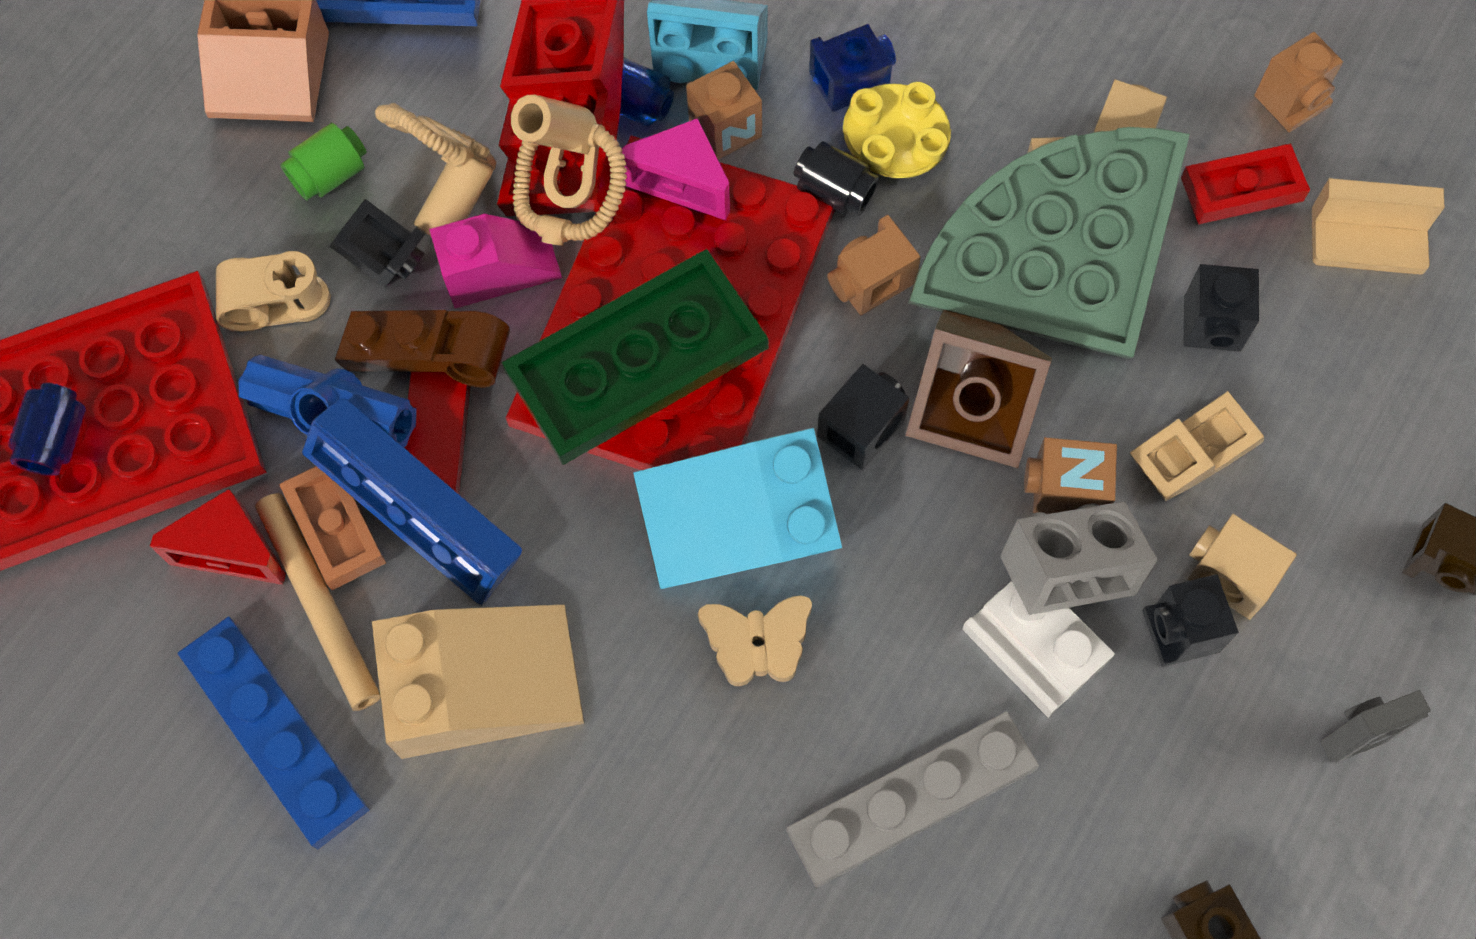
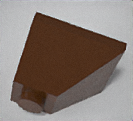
M943 310L934 330L905 436L1018 468L1052 358L1000 324Z

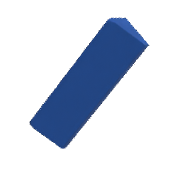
M347 399L337 400L313 419L302 450L303 455L471 599L482 606L519 559L522 553L521 547Z

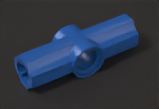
M259 354L248 360L246 369L239 378V397L245 399L249 406L290 418L294 425L306 435L309 433L313 419L342 398L351 402L402 447L408 444L409 437L416 427L417 408L412 407L408 399L363 386L353 373L345 369L336 368L323 374Z

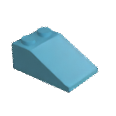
M814 428L633 472L660 589L842 548Z

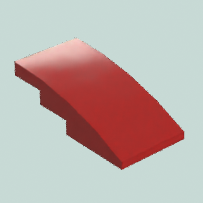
M521 0L500 84L501 89L509 98L498 144L508 158L497 201V206L505 216H516L513 205V196L515 195L513 190L516 189L514 188V183H516L514 178L517 177L515 176V171L518 170H516L515 166L518 164L516 160L519 158L518 153L521 152L519 148L522 146L523 140L519 139L513 132L511 113L514 105L520 98L535 94L583 106L591 111L597 124L603 125L605 131H608L617 140L624 58V0ZM537 146L538 149L535 151L536 154L532 160L533 165L530 166L532 167V171H530L531 177H529L531 182L529 183L530 193L528 195L533 213L548 215L600 211V207L603 206L602 203L606 201L605 197L608 195L610 174L612 173L610 172L612 167L609 165L610 162L606 152L599 146L596 182L591 197L585 204L576 208H562L550 200L544 188V173L551 147ZM564 150L562 160L566 162V165L559 168L557 176L559 191L564 196H572L580 189L583 176L580 167L584 165L585 156L583 153Z

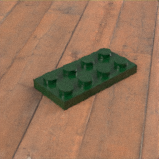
M705 249L501 363L505 373L561 464L565 465L769 349V339L714 258Z

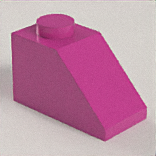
M481 214L429 229L441 273L455 309L562 279L552 244L541 242L542 237L537 232L531 231L530 228H526L520 221Z

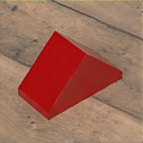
M230 489L155 533L150 543V547L171 566L281 585L284 584L286 572L250 514Z

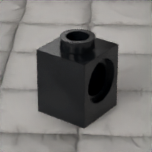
M862 364L820 411L818 415L817 437L863 470L904 423L910 397L905 395L901 384L892 376L884 372L877 374Z

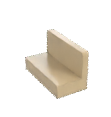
M1329 178L1312 206L1313 263L1318 266L1424 274L1430 265L1428 230L1445 208L1444 188Z

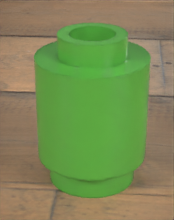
M331 122L288 151L290 158L282 162L280 166L297 192L308 201L316 194L321 198L362 171L365 167L361 157L367 151L359 137L349 126L340 130L337 125Z

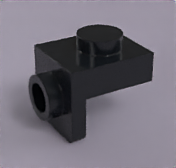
M364 199L329 247L379 284L386 287L395 274H398L405 280L425 254L416 246L426 232L416 226L412 233L367 199Z

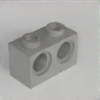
M1125 501L1100 506L1091 503L1083 505L1076 510L1052 514L1036 512L1017 519L1000 555L1029 615L1137 595L1158 560Z

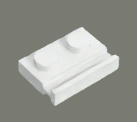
M1012 581L990 599L976 615L970 617L962 628L1048 718L1111 661L1115 655L1070 608L1029 615Z

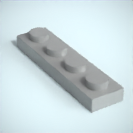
M1006 711L788 826L786 832L817 889L1035 772L1039 764Z

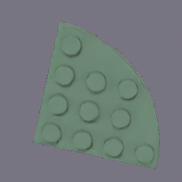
M1123 127L1113 131H1100L1077 136V134L1040 146L1015 159L990 176L971 193L945 223L930 246L916 275L908 304L940 312L947 310L997 323L1007 329L1126 359L1134 358L1190 134L1161 128Z

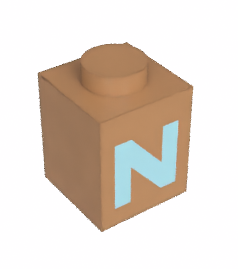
M735 61L686 85L689 121L698 119L718 160L762 137V100Z
M1044 437L1037 457H1028L1025 468L1024 492L1034 493L1033 513L1043 512L1045 514L1076 510L1083 505L1091 503L1098 504L1099 506L1114 503L1117 444Z

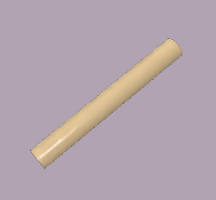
M274 493L263 497L256 503V511L352 710L360 711L372 706L381 698L379 690L283 495Z

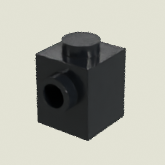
M1200 264L1184 295V347L1241 352L1259 322V269Z

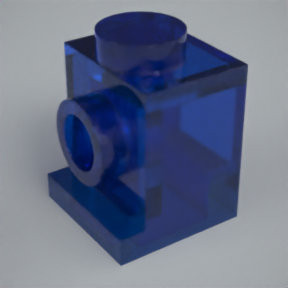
M869 24L823 41L821 37L810 40L809 73L832 113L849 106L853 94L858 90L890 84L892 66L896 64L893 45L885 34L876 37Z

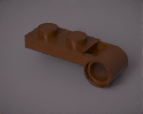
M351 311L334 360L347 371L445 372L452 379L462 384L485 388L495 384L509 338L510 327L500 318L480 311Z

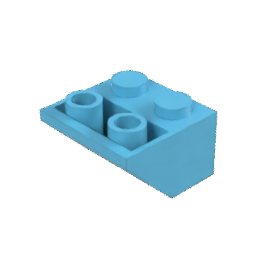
M651 0L649 2L647 18L654 77L666 78L675 83L692 82L735 61L754 90H758L768 38V5L732 0Z

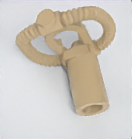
M535 94L520 98L514 105L511 113L513 132L519 139L523 140L522 146L519 148L521 151L518 153L519 158L516 160L518 164L515 166L516 170H518L515 171V176L517 177L514 178L516 182L514 183V188L516 189L513 190L515 194L513 196V205L516 218L526 228L537 232L542 237L541 242L563 246L564 242L569 240L582 241L597 236L598 233L603 232L604 228L608 227V222L613 220L612 217L616 215L615 211L619 209L618 205L621 204L620 199L624 197L622 193L626 191L624 186L627 184L625 181L627 179V174H625L627 168L624 167L626 166V161L624 160L625 156L622 153L623 150L619 146V142L608 131H605L603 125L597 124L591 111L583 106ZM537 146L551 147L544 173V188L550 200L562 208H576L585 204L591 197L596 182L599 146L606 152L610 162L609 165L612 167L610 168V172H612L610 177L613 179H610V190L607 191L606 201L602 203L603 206L600 207V211L596 213L597 215H594L589 221L573 224L567 219L549 215L540 216L533 213L529 204L530 197L528 194L530 193L529 183L531 182L529 177H531L530 171H532V167L530 166L533 165L532 160L536 154L535 151L538 149ZM564 150L585 154L584 165L580 167L583 172L582 184L577 193L572 196H564L559 191L557 185L559 168L566 165V162L562 160Z
M396 103L379 105L375 110V115L380 122L385 123L388 127L417 137L418 141H422L423 144H427L428 148H432L433 151H437L439 155H442L441 159L446 162L414 225L431 236L429 230L431 228L467 219L496 168V161L491 155L489 148L475 141L474 138L466 136L465 133L461 134L460 131L450 129L423 115L416 117L414 113L403 109Z

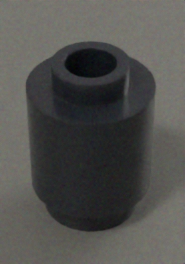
M825 141L820 142L815 149L808 146L799 157L793 175L799 178L798 190L813 195L816 199L833 207L835 211L843 215L851 212L860 216L869 205L880 180L879 176L870 172V165Z

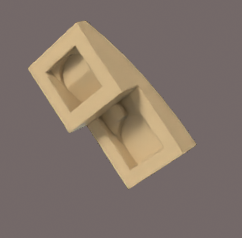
M1227 391L1184 422H1181L1180 419L1174 421L1132 450L1130 456L1162 498L1167 501L1211 477L1264 442V435Z

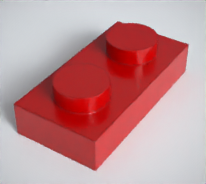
M1291 143L1185 166L1181 176L1198 225L1303 202L1310 191Z

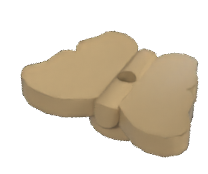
M802 595L789 597L775 605L765 616L761 611L754 610L747 617L730 607L720 604H706L701 607L698 612L699 623L708 635L711 648L717 652V663L724 672L728 682L734 686H743L748 684L754 675L762 677L767 674L779 682H787L793 679L803 652L801 643L805 640L806 623L812 611V602L810 598ZM755 640H762L764 644L757 647L753 645V642Z

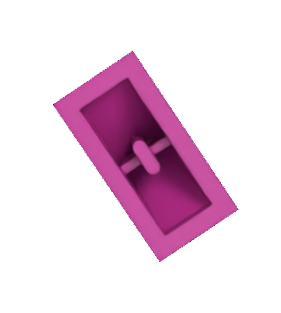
M698 119L622 147V153L626 161V166L624 167L627 168L625 173L627 174V179L625 180L627 187L723 220L727 219L730 212L729 181Z

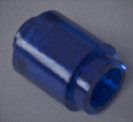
M624 57L620 115L646 127L651 126L656 120L662 121L669 113L674 100V91L670 89L669 77Z
M42 383L39 389L25 391L8 442V447L13 450L9 460L11 464L36 474L59 475L62 464L70 462L86 411V407L76 400L77 393L75 391L53 383Z

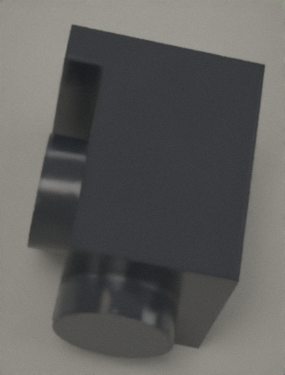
M1218 574L1170 585L1157 604L1146 606L1142 610L1162 667L1220 653L1239 633Z

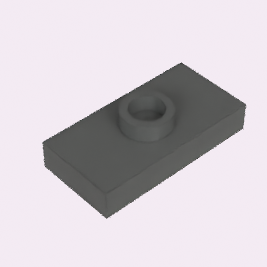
M1421 690L1384 703L1381 697H1376L1346 710L1344 713L1348 722L1320 742L1330 762L1334 760L1336 763L1389 742L1427 718L1431 709Z

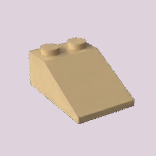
M564 604L437 609L372 621L386 744L401 759L585 724Z

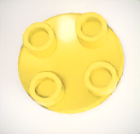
M913 82L909 85L882 84L869 89H860L853 94L844 116L843 136L852 156L870 165V171L890 178H911L930 171L945 156L951 138L949 120L943 108L935 100V92L929 85L922 82Z

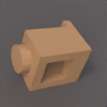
M1312 32L1271 58L1254 96L1290 133L1331 107L1333 100L1330 98V95L1335 89L1332 82L1343 61L1315 32Z
M886 215L879 219L876 234L869 238L867 236H860L844 247L840 255H838L837 268L830 271L827 277L836 296L842 302L849 300L859 315L862 316L913 286L919 270L921 256L891 217Z

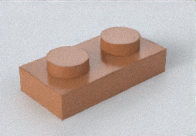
M317 466L279 484L321 574L331 590L386 564L356 500Z

